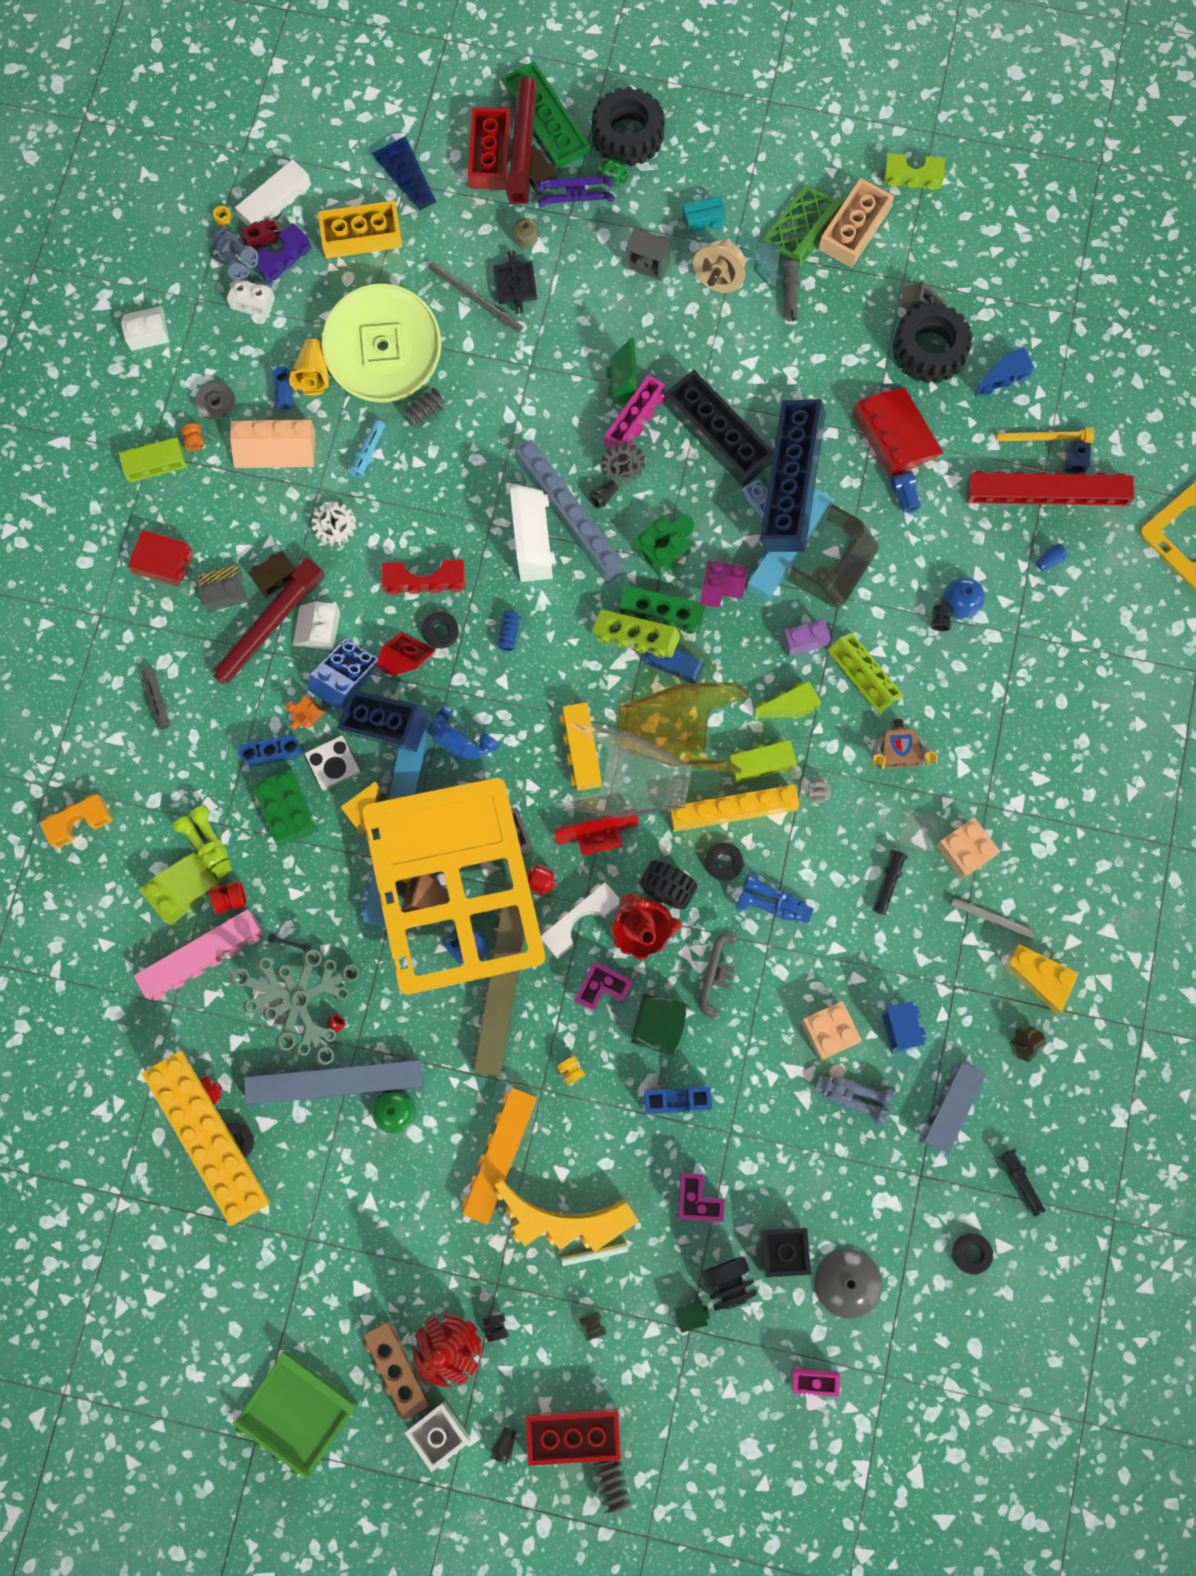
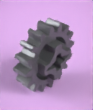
M618 442L617 447L610 445L611 451L605 450V456H602V470L605 471L606 477L610 476V480L618 479V483L625 480L626 483H629L630 478L634 481L636 480V474L642 475V470L645 469V456L642 455V449L637 450L636 444L630 447L629 442H626L625 445Z

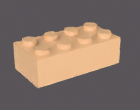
M860 178L822 235L819 250L853 268L889 213L894 196Z

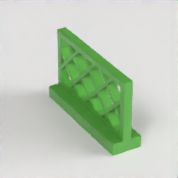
M805 185L761 240L762 244L793 261H797L799 268H801L820 244L822 235L842 207L844 199L838 196L836 199H833ZM806 193L814 196L812 200L803 201ZM824 202L830 204L828 208L819 210L818 204ZM816 205L815 211H805L806 206ZM802 207L803 213L792 215L793 209ZM818 215L819 219L817 222L808 224V217ZM805 219L806 224L795 226L794 220ZM791 221L792 227L781 229L782 223ZM807 229L808 233L806 236L797 238V231ZM794 233L795 238L783 240V234ZM780 235L781 241L775 243L769 241L771 237ZM796 243L797 247L793 252L785 249L786 245Z

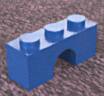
M695 1087L681 1090L644 1091L645 1115L712 1110L711 1088Z

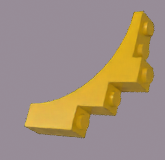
M501 1176L494 1181L496 1186L493 1189L494 1193L500 1201L502 1199L506 1201L508 1206L505 1209L512 1219L517 1218L511 1223L513 1230L510 1233L517 1243L521 1241L524 1246L548 1231L545 1236L552 1246L556 1244L561 1249L582 1234L583 1236L580 1239L587 1249L591 1247L596 1252L638 1222V1219L624 1198L607 1208L595 1212L560 1214L541 1209L525 1201L507 1185Z

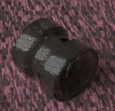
M600 1311L579 1318L580 1325L586 1329L584 1333L586 1341L607 1334L605 1326L600 1324L602 1318Z

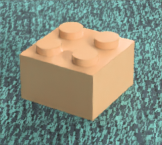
M975 817L936 845L937 849L961 880L1000 853V850Z
M843 1001L801 1021L819 1061L862 1041Z

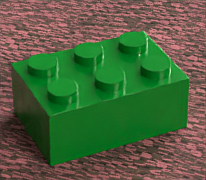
M292 769L253 784L273 840L279 847L318 831L297 775Z

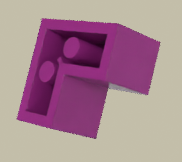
M707 561L700 605L720 608L722 596L742 599L748 567L725 564L719 561Z
M594 961L574 1002L593 1013L603 994L623 1003L633 985V981Z
M680 1173L678 1219L724 1222L725 1199L702 1198L703 1174Z

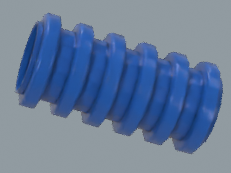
M507 611L503 613V624L500 627L502 630L499 632L501 636L498 637L497 647L504 651H512L515 649V638L518 635L516 632L519 630L518 626L520 625L519 620L521 616L516 612Z

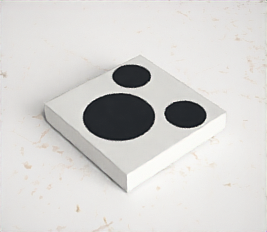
M343 735L305 753L323 791L361 773Z

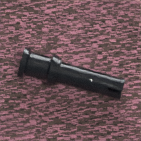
M890 850L889 852L891 856L887 867H884V880L873 909L875 913L886 915L896 882L903 874L901 870L904 861L908 859V855L900 851Z
M1013 1148L999 1155L998 1159L1004 1163L1008 1171V1177L1014 1179L1034 1217L1038 1216L1040 1212L1044 1213L1046 1209L1025 1174V1165L1020 1163L1016 1155L1017 1151Z

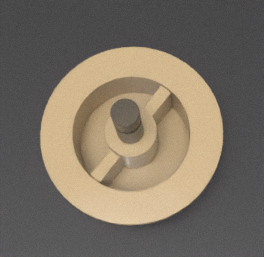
M716 240L698 250L693 259V268L696 276L705 286L717 292L729 293L739 289L743 284L746 259L738 246L734 245L731 240Z

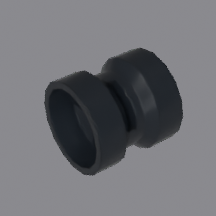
M946 605L933 606L932 615L934 618L931 620L930 628L936 631L951 630L952 622L950 617L953 614V608Z
M505 1314L483 1318V1324L487 1328V1342L509 1337L508 1329L504 1325L506 1321Z

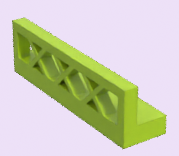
M853 633L840 637L827 650L878 713L883 712L890 704L904 696Z

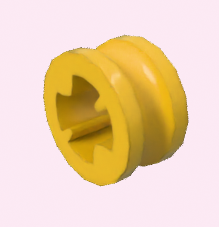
M218 206L213 211L214 220L218 225L225 226L231 222L232 216L229 208L226 206ZM222 213H225L226 216H223V218L219 217Z

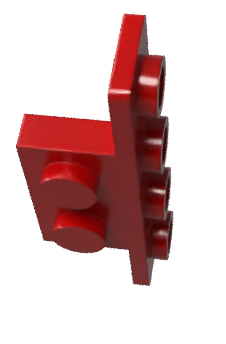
M636 810L625 811L611 816L554 829L557 845L578 840L582 856L623 847L619 830L638 826Z

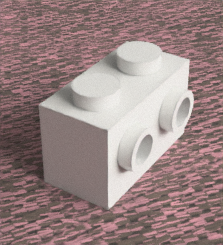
M245 279L234 280L227 297L231 309L267 319L275 300L272 288L264 284H253Z

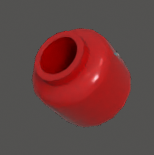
M537 864L535 867L531 866L526 874L530 890L539 895H544L547 891L552 892L557 882L553 880L555 876L554 871L541 864Z

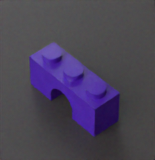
M294 223L290 224L278 235L284 247L282 251L270 253L263 247L257 252L258 264L253 270L267 284L277 280L281 273L287 268H291L300 257L305 256L311 249L309 238Z

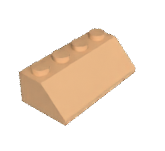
M311 420L231 421L230 441L234 468L314 467L315 428Z

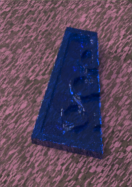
M406 136L371 153L419 211L436 203Z

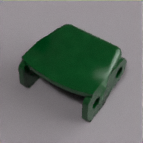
M643 994L630 1043L656 1052L677 1056L678 1051L675 1049L681 1039L685 1025L686 1010L688 1011L690 1005L671 999Z

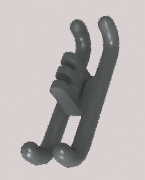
M726 932L719 935L712 948L699 999L700 1010L705 1016L712 1019L716 1018L719 1014V1011L711 1007L708 1002L712 985L727 989L732 988V984L726 983L724 980H734L733 975L726 973L727 971L736 972V967L721 964L718 961L722 946L726 943H736L738 936L735 933Z

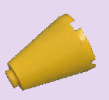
M314 338L304 342L289 375L291 387L296 391L297 389L302 390L305 395H320L329 387L328 370L323 356L322 342Z

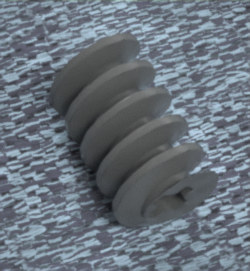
M434 387L431 388L432 393L427 391L425 392V397L419 396V402L417 400L412 401L413 407L408 404L406 411L401 409L403 417L416 429L419 428L418 421L423 425L425 424L424 417H427L429 420L432 419L431 412L437 416V408L442 411L445 410L443 406L444 400Z
M602 1461L593 1464V1467L600 1468V1471L595 1473V1476L602 1477L603 1479L597 1483V1486L604 1487L599 1496H606L607 1498L601 1502V1505L609 1507L603 1513L620 1511L631 1504L629 1499H624L629 1494L628 1490L622 1489L626 1486V1481L620 1479L624 1476V1471L617 1470L622 1466L621 1461Z

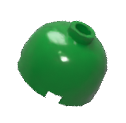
M386 1091L378 1096L373 1104V1121L385 1133H403L415 1121V1103L403 1091Z

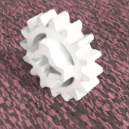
M335 502L332 507L330 503H327V508L320 506L321 512L314 513L317 519H312V523L315 525L312 529L316 533L317 539H321L323 544L329 541L332 547L334 542H337L339 546H341L342 540L349 542L348 535L353 537L354 533L352 530L357 528L354 523L356 522L355 516H352V510H347L345 504L339 507L338 502ZM333 519H334V521H335V523H336V525H335L336 529H334V527H333Z

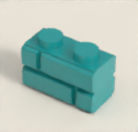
M721 196L685 203L682 206V216L687 233H700L707 228L718 229L725 225L726 213Z

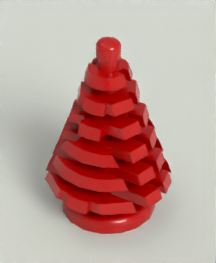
M442 1313L446 1322L440 1323L435 1316H432L424 1322L428 1333L421 1325L414 1336L418 1347L421 1349V1353L412 1344L413 1361L418 1369V1375L425 1382L428 1380L432 1385L452 1388L444 1378L461 1386L470 1380L464 1373L465 1371L474 1376L480 1365L474 1360V1356L477 1354L483 1358L481 1338L475 1333L478 1329L469 1319L465 1322L460 1316Z

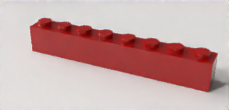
M976 471L970 473L967 480V504L1129 506L1135 498L1133 475H1126L1125 473L1086 475L1082 472L1075 474H1065L1064 472H1057L1055 474H1045L1044 472L1025 474V472H1015L1012 474L1002 471L994 473Z

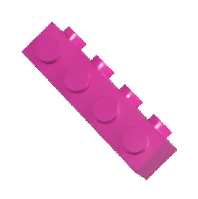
M647 375L605 434L604 447L611 450L610 445L617 447L618 442H621L622 445L629 442V446H632V440L635 436H639L642 433L644 423L652 419L656 406H660L663 403L664 383Z

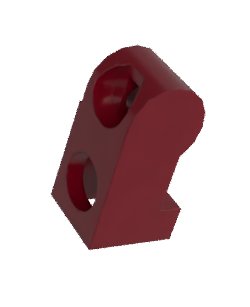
M273 219L261 221L241 229L245 245L253 247L256 251L258 247L274 243L280 239L278 235L281 232Z

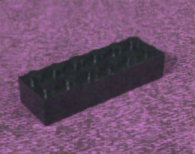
M695 369L664 393L663 404L742 487L772 464L774 451Z

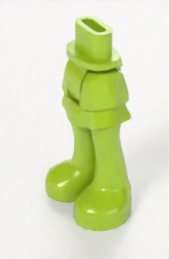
M201 805L192 810L190 816L207 839L208 843L206 845L188 816L179 818L171 826L175 832L184 833L189 838L198 853L197 856L202 859L201 862L210 869L212 874L215 873L218 879L221 880L233 872L230 866L231 861L228 859L227 850L222 845V840L218 839L209 824L208 807Z

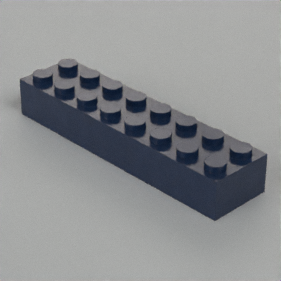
M822 399L782 400L760 536L765 552L806 551L826 417Z

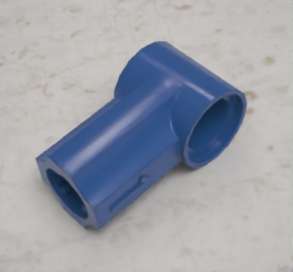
M283 366L277 367L272 375L275 383V407L277 409L290 410V408H293V388L289 383L290 371ZM282 377H287L284 381H280Z
M907 471L892 475L890 477L891 486L894 493L898 495L903 513H911L919 509L921 504L915 489L916 481L913 472Z

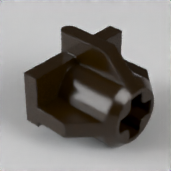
M1031 1026L1027 1030L1017 1028L1016 1037L1010 1043L1016 1046L1017 1058L1030 1062L1036 1056L1038 1050L1045 1046L1046 1039L1042 1032Z

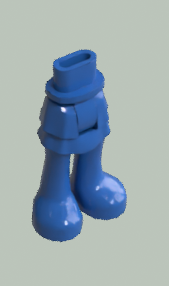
M751 871L748 873L743 886L745 890L740 894L736 909L745 910L751 906L769 912L775 917H781L782 920L809 923L814 908L805 905V901L801 902L792 893L788 894L786 891H780L762 883L755 873ZM748 891L758 892L777 900L776 904L769 902Z

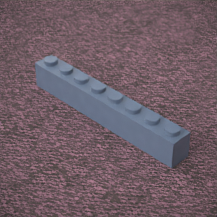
M531 439L515 450L516 460L537 489L543 490V494H548L549 505L604 580L608 583L624 573V563L533 440Z
M416 1057L403 1058V1062L394 1063V1059L381 1060V1064L373 1065L372 1061L359 1062V1066L351 1067V1063L338 1064V1068L329 1069L328 1065L317 1066L314 1071H307V1068H295L294 1073H286V1070H274L272 1075H264V1072H253L251 1077H244L245 1104L257 1105L379 1093L390 1090L423 1088L422 1062L420 1060L416 1061Z

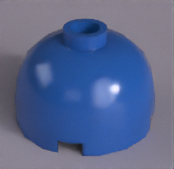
M960 577L947 585L942 599L944 605L953 608V617L958 619L971 618L980 612L984 604L985 592L977 580L970 577Z
M472 928L478 958L483 962L488 950L486 940L484 939L485 935L479 929ZM455 930L445 939V942H448L446 949L461 964L463 958L457 931Z

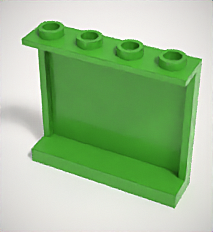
M285 1350L279 1355L272 1370L240 1416L232 1424L236 1426L235 1430L244 1437L248 1435L255 1440L254 1445L262 1451L267 1449L272 1453V1458L277 1463L288 1465L293 1475L300 1479L302 1477L306 1479L319 1463L358 1403Z

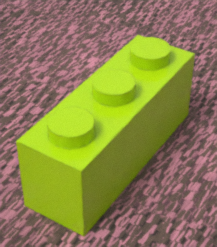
M178 437L167 438L158 443H148L139 448H129L119 453L123 473L129 483L187 467L183 446Z
M780 739L774 741L773 745L764 746V744L752 747V750L749 751L741 749L732 752L728 761L735 784L795 769L797 760L791 740L785 741Z

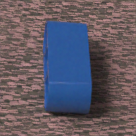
M676 649L672 658L666 656L659 658L650 652L644 653L642 661L692 684H696L705 665L699 659Z
M293 736L246 743L239 749V757L248 766L293 760L302 754V746ZM290 744H296L293 751H287V747ZM269 748H275V752L273 754L266 755V752ZM254 751V756L246 759V754Z

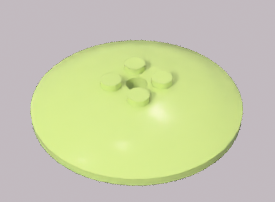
M391 284L367 285L347 294L330 312L322 336L323 356L333 378L350 394L370 402H395L419 391L432 377L441 355L440 329L431 309L413 292ZM382 341L388 343V348L384 351L377 348L378 344Z

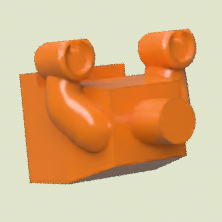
M306 695L298 704L289 701L285 706L294 718L289 724L294 730L299 726L306 729L312 727L314 722L325 713L312 697Z

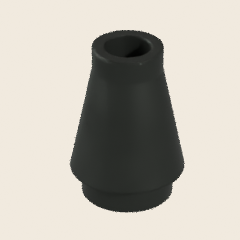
M610 480L608 483L591 491L589 500L596 508L605 507L618 490L617 484Z
M507 1427L503 1428V1431L490 1450L492 1452L490 1458L507 1465L509 1459L511 1460L516 1431Z

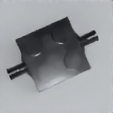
M512 250L513 257H511V251L507 253L509 262L494 266L499 305L513 303L515 304V313L519 314L518 307H520V314L524 312L522 302L537 300L533 262L517 261L516 252Z

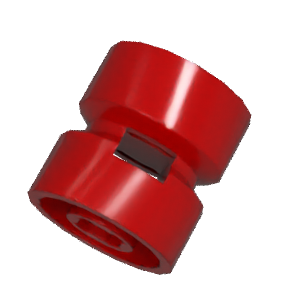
M240 880L230 882L226 887L223 885L210 887V899L216 914L228 912L231 907L236 910L247 906L245 891Z

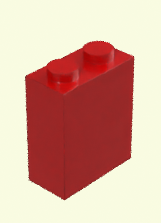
M141 530L128 568L133 574L179 587L180 581H183L185 578V568L187 563L191 561L193 552L187 542Z

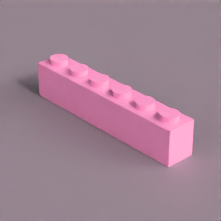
M247 909L137 973L134 977L145 998L149 1000L154 999V1001L159 1000L166 995L165 992L172 988L173 990L183 986L185 984L184 981L190 977L196 978L204 973L203 970L209 966L215 967L219 965L226 956L238 954L243 946L255 944L264 933L253 913Z

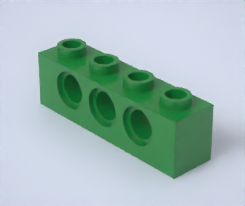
M626 585L620 606V614L682 629L685 633L694 634L700 632L706 606L700 605L699 602ZM639 604H646L647 608L641 610L637 606ZM664 608L667 610V613L659 614L657 610ZM684 613L687 615V618L679 619L677 615Z

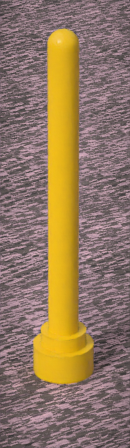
M1084 427L1076 432L998 433L995 439L997 441L1082 440L1085 443H1093L1094 428Z

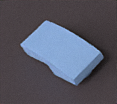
M760 478L741 489V491L763 519L768 491Z

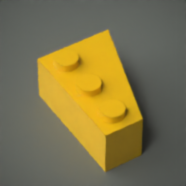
M1019 944L1013 947L1004 966L1024 986H1027L1039 1000L1045 1003L1055 1015L1063 1011L1079 974Z

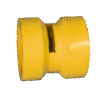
M575 1056L556 1066L559 1072L563 1073L567 1086L585 1076L583 1069L578 1067V1060Z

